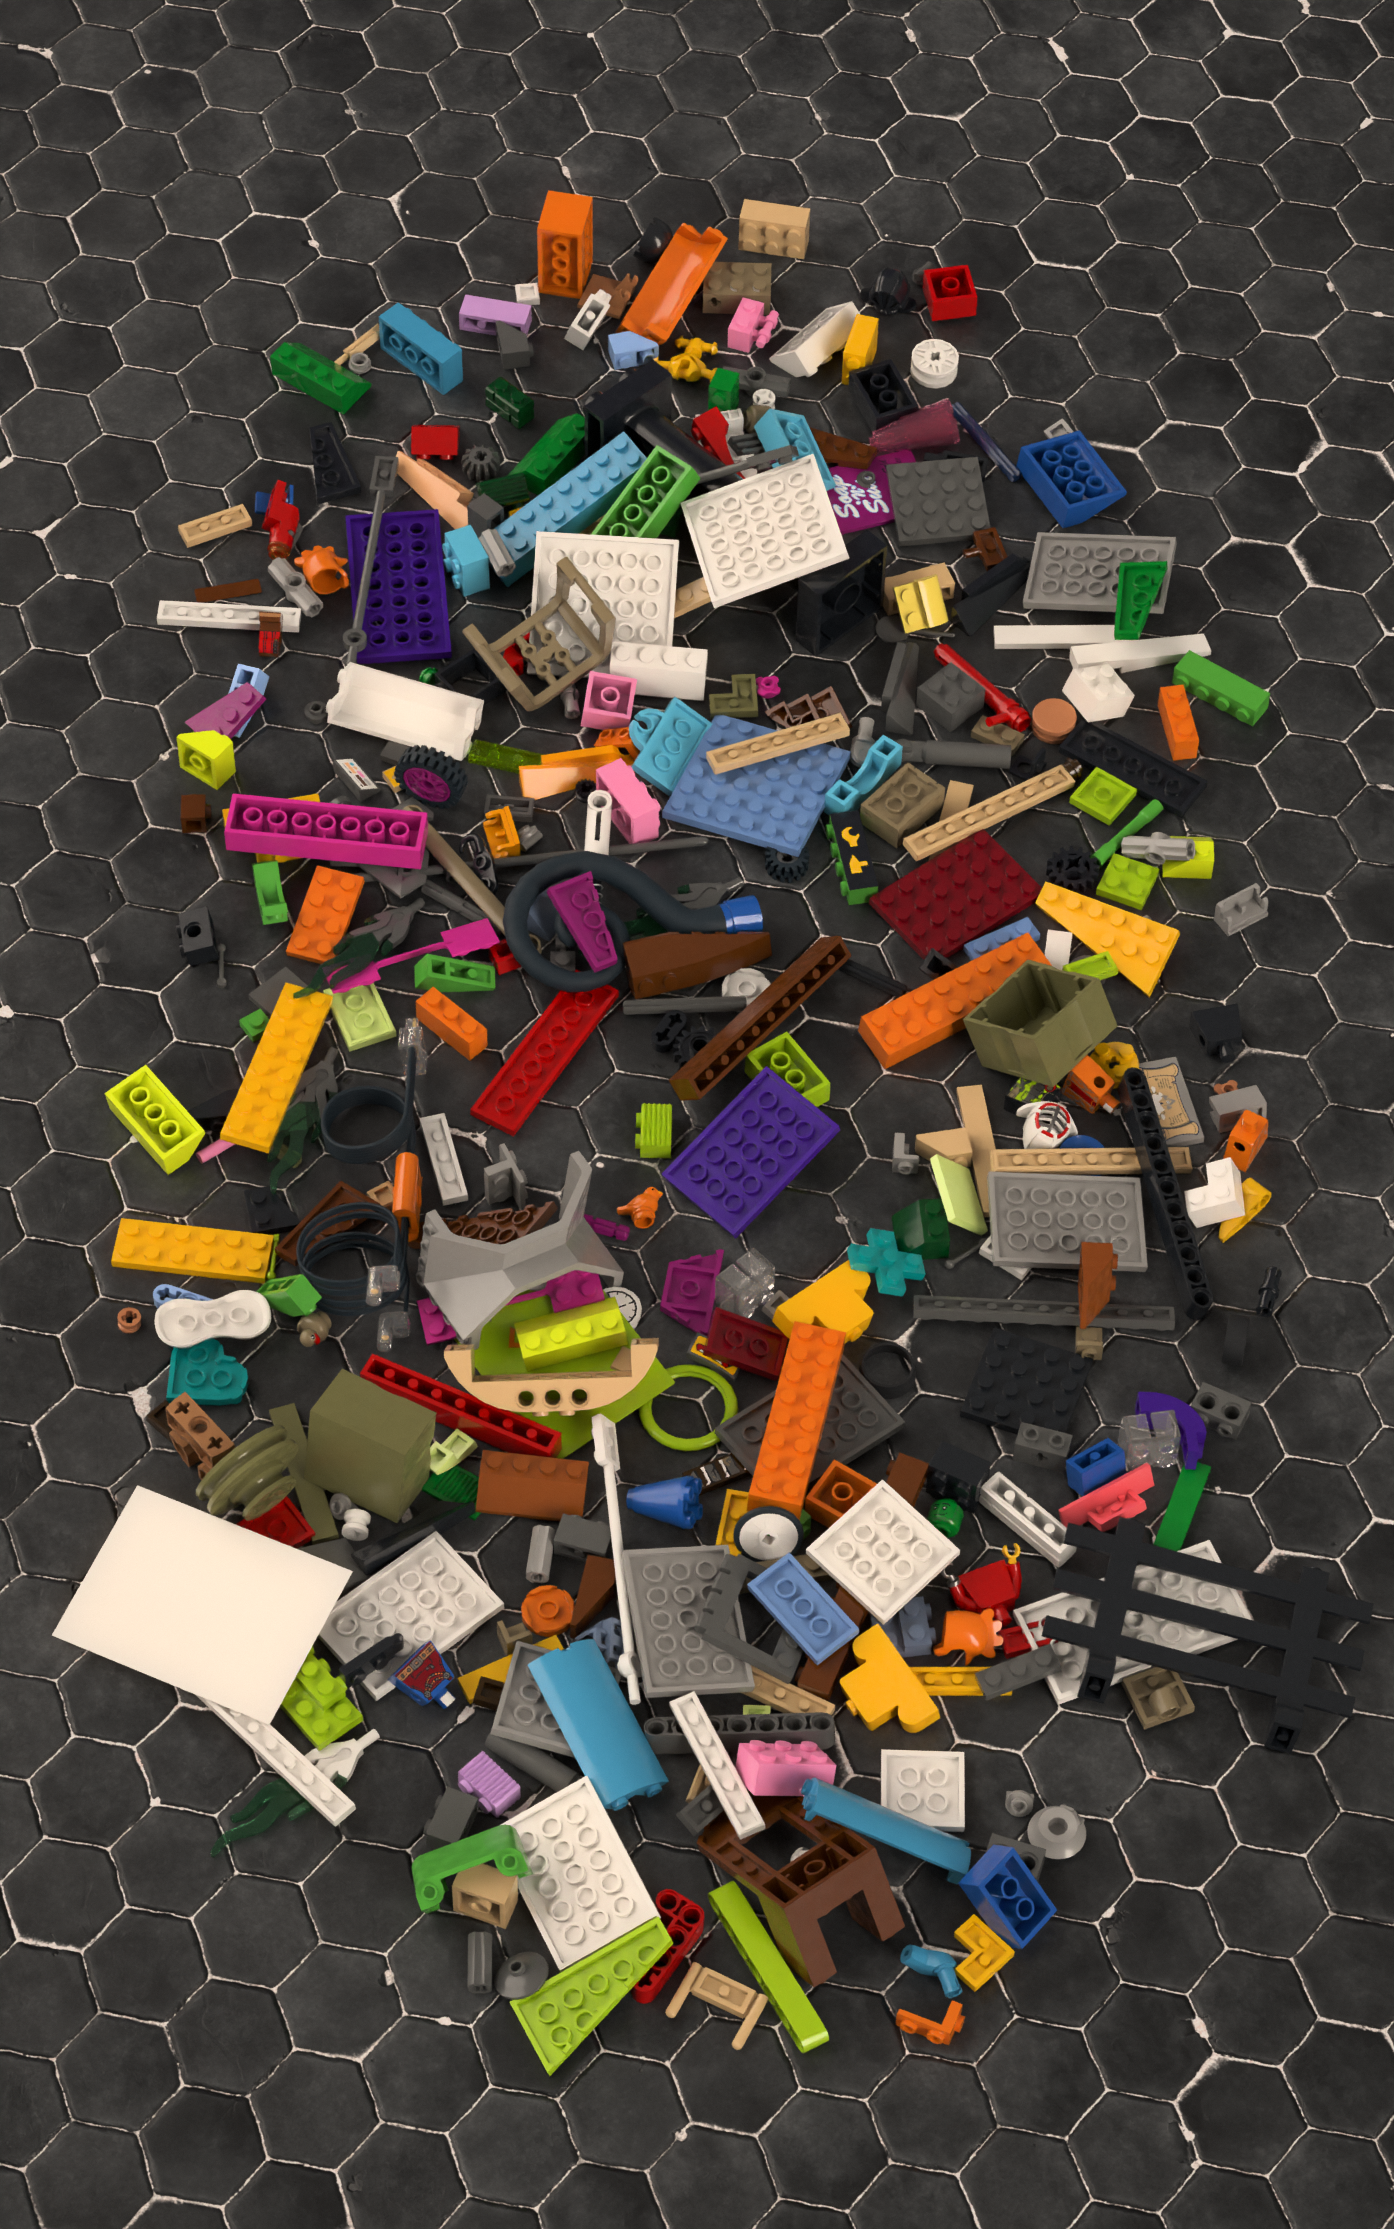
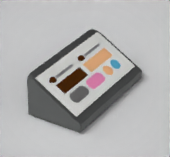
M354 758L333 761L334 772L360 802L381 791Z

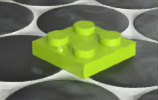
M1096 767L1070 796L1069 803L1110 826L1136 796L1137 789Z
M1114 853L1097 886L1096 895L1142 910L1156 882L1160 869Z

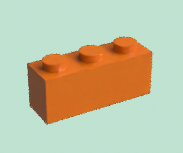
M1184 684L1160 687L1158 709L1173 761L1196 758L1199 737Z
M432 987L416 1000L417 1019L469 1061L488 1046L487 1028L435 987Z

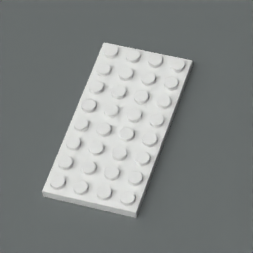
M1210 1540L1177 1551L1221 1563ZM1142 1564L1136 1566L1132 1583L1133 1589L1252 1620L1236 1589ZM1062 1592L1013 1610V1617L1017 1625L1021 1626L1022 1633L1025 1634L1028 1643L1032 1647L1031 1651L1040 1648L1037 1646L1036 1641L1048 1639L1041 1636L1044 1627L1041 1625V1622L1046 1618V1615L1067 1621L1072 1620L1071 1622L1093 1627L1099 1602ZM1126 1610L1121 1635L1195 1655L1238 1640L1131 1610ZM1039 1621L1037 1628H1028V1623ZM1052 1639L1050 1644L1061 1664V1671L1045 1677V1680L1059 1705L1078 1698L1077 1694L1088 1649L1061 1641L1054 1643L1056 1640ZM1116 1656V1666L1111 1685L1120 1683L1123 1678L1152 1669L1155 1666Z

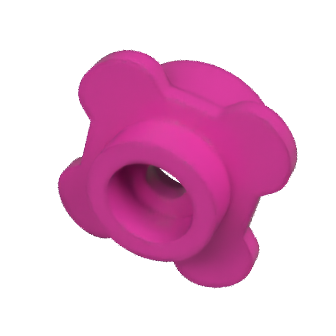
M778 677L756 678V685H758L757 694L766 699L778 695L781 692L777 684L779 682Z

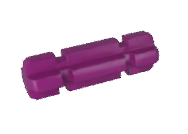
M584 1214L585 1220L594 1232L612 1238L616 1236V1239L622 1241L627 1240L630 1233L628 1226L622 1224L616 1226L617 1223L599 1217L593 1219L594 1216Z

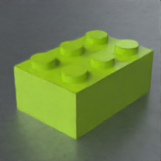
M788 1032L752 1050L745 1057V1073L751 1080L767 1066L814 1106L819 1107L830 1100V1082Z

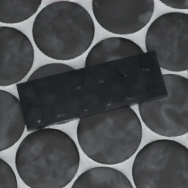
M1084 717L1059 746L1060 754L1072 760H1078L1081 765L1092 771L1096 767L1104 770L1136 788L1137 795L1150 802L1153 799L1158 800L1163 805V809L1180 818L1183 817L1207 787V780L1095 721L1087 722Z

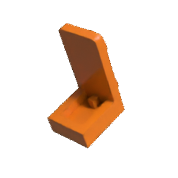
M629 727L604 729L594 744L595 747L614 745L618 748L625 747L634 761L640 753V750L633 744L630 738Z
M952 2000L942 2025L899 2009L896 2016V2025L907 2033L923 2035L935 2044L944 2043L949 2045L954 2032H960L965 2020V2016L961 2015L963 2004Z

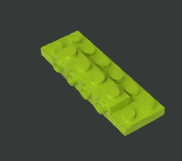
M312 1647L280 1707L315 1748L320 1751L361 1723L363 1715L346 1697L345 1691L347 1686L339 1676L336 1678L332 1677L329 1673L331 1672L330 1666L323 1658L317 1660L313 1655L315 1651Z

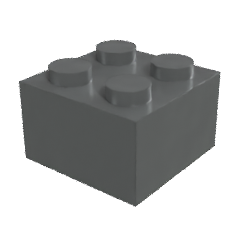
M950 662L918 687L916 706L949 732H952L984 707L985 688Z

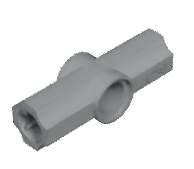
M278 557L272 560V563L268 566V572L285 591L287 600L301 608L305 616L312 618L318 615L323 608V602L306 584L305 576L300 572H296L285 558Z
M1154 832L1151 837L1127 836L1123 837L1121 842V853L1124 857L1142 858L1158 865L1164 864L1165 860L1189 861L1194 859L1196 853L1193 839L1171 838L1161 832Z

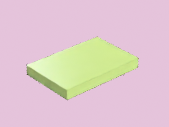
M374 983L351 988L344 993L333 994L331 988L323 990L324 994L333 996L330 1010L349 1052L397 1036L394 1025Z
M937 1154L930 1158L948 1222L981 1236L988 1232L969 1168Z

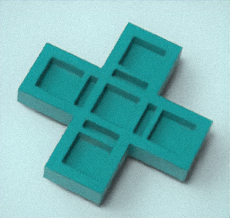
M870 1228L866 1234L869 1246L851 1243L847 1249L851 1270L875 1273L878 1292L882 1294L902 1297L906 1292L904 1278L922 1281L926 1275L922 1255L898 1251L895 1235L892 1231Z

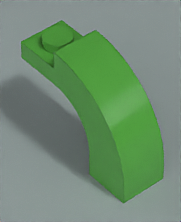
M277 860L252 863L263 925L288 921L287 903L282 892Z

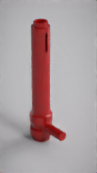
M941 643L934 649L935 659L944 667L952 662L985 688L984 702L996 712V715L986 718L985 722L988 727L1005 722L1008 727L1018 732H1023L1028 728L1031 723V717H1029V713L1024 708H1019L1020 705L1014 699L1008 698L948 644L944 645Z

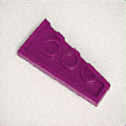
M589 871L548 888L547 895L594 973L615 965L618 958L610 931L607 930L605 924L606 918L599 904V895L593 884L592 872Z

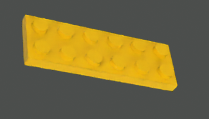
M121 1218L111 1263L112 1267L264 1284L271 1260L274 1235Z

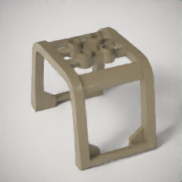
M564 557L556 563L557 584L554 598L546 606L500 639L488 644L473 623L462 631L475 650L495 673L496 677L499 678L510 694L527 711L536 710L551 701L599 666L611 652L616 617L568 557ZM575 582L593 604L591 605V612L600 626L599 641L567 603L570 586L575 584ZM557 611L592 654V656L578 666L571 660L569 650L559 644L555 633L552 630H547L543 625V622ZM533 629L541 636V642L544 646L538 653L536 647L533 644H528L523 637ZM514 643L521 649L523 659L534 666L538 678L546 680L550 685L536 696H533L500 654ZM554 656L557 664L565 666L569 671L559 680L551 673V666L547 663Z

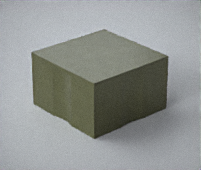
M1032 960L1025 961L993 994L985 998L963 1019L983 1067L1054 1087L1118 1026L1099 978L1076 972L1062 971L1053 966Z
M341 1369L310 1410L304 1479L334 1494L344 1493L351 1502L398 1523L429 1479L431 1463L430 1444L434 1437L436 1412L404 1397L394 1395L364 1378Z

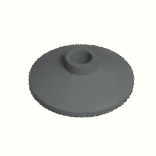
M535 1952L515 1954L503 1962L497 1970L494 1979L495 1988L506 1999L519 2000L529 1997L537 1992L545 1983L549 1972L548 1964L543 1956Z

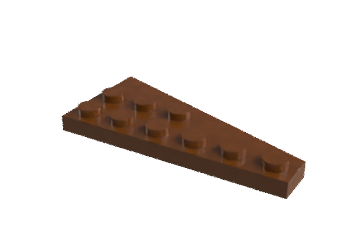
M554 1201L546 1202L544 1207L536 1208L534 1204L526 1205L524 1210L519 1211L506 1208L481 1212L475 1218L462 1215L456 1221L447 1222L445 1218L442 1220L455 1235L494 1244H506L542 1229L557 1211L558 1207ZM425 1222L419 1223L418 1238L408 1242L410 1248L421 1249L420 1243L423 1237V1225Z

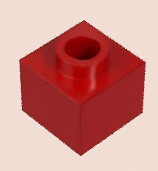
M506 939L488 948L489 958L493 966H495L498 975L522 967L516 961L507 945Z

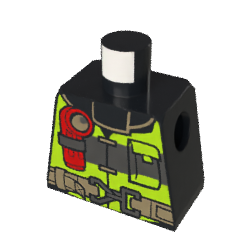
M1020 1077L1005 1094L1004 1110L1015 1115L1017 1110L1023 1105L1041 1101L1058 1103L1067 1111L1068 1107L1060 1103L1062 1088L1058 1083L1051 1087Z

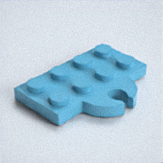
M676 697L670 701L664 713L657 709L647 708L634 716L637 721H643L647 725V729L640 727L639 723L635 720L629 724L630 738L633 744L640 750L639 755L631 766L632 769L668 796L673 793L704 734L713 725Z

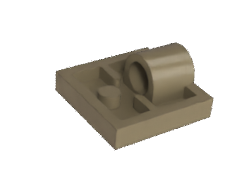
M1154 1667L1122 1679L1121 1684L1143 1729L1194 1712L1195 1706L1177 1672Z

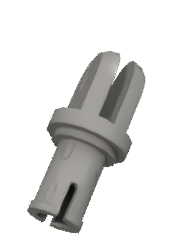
M869 717L860 718L858 735L852 738L850 761L859 768L865 761L868 750L875 744V740L872 738L875 721Z

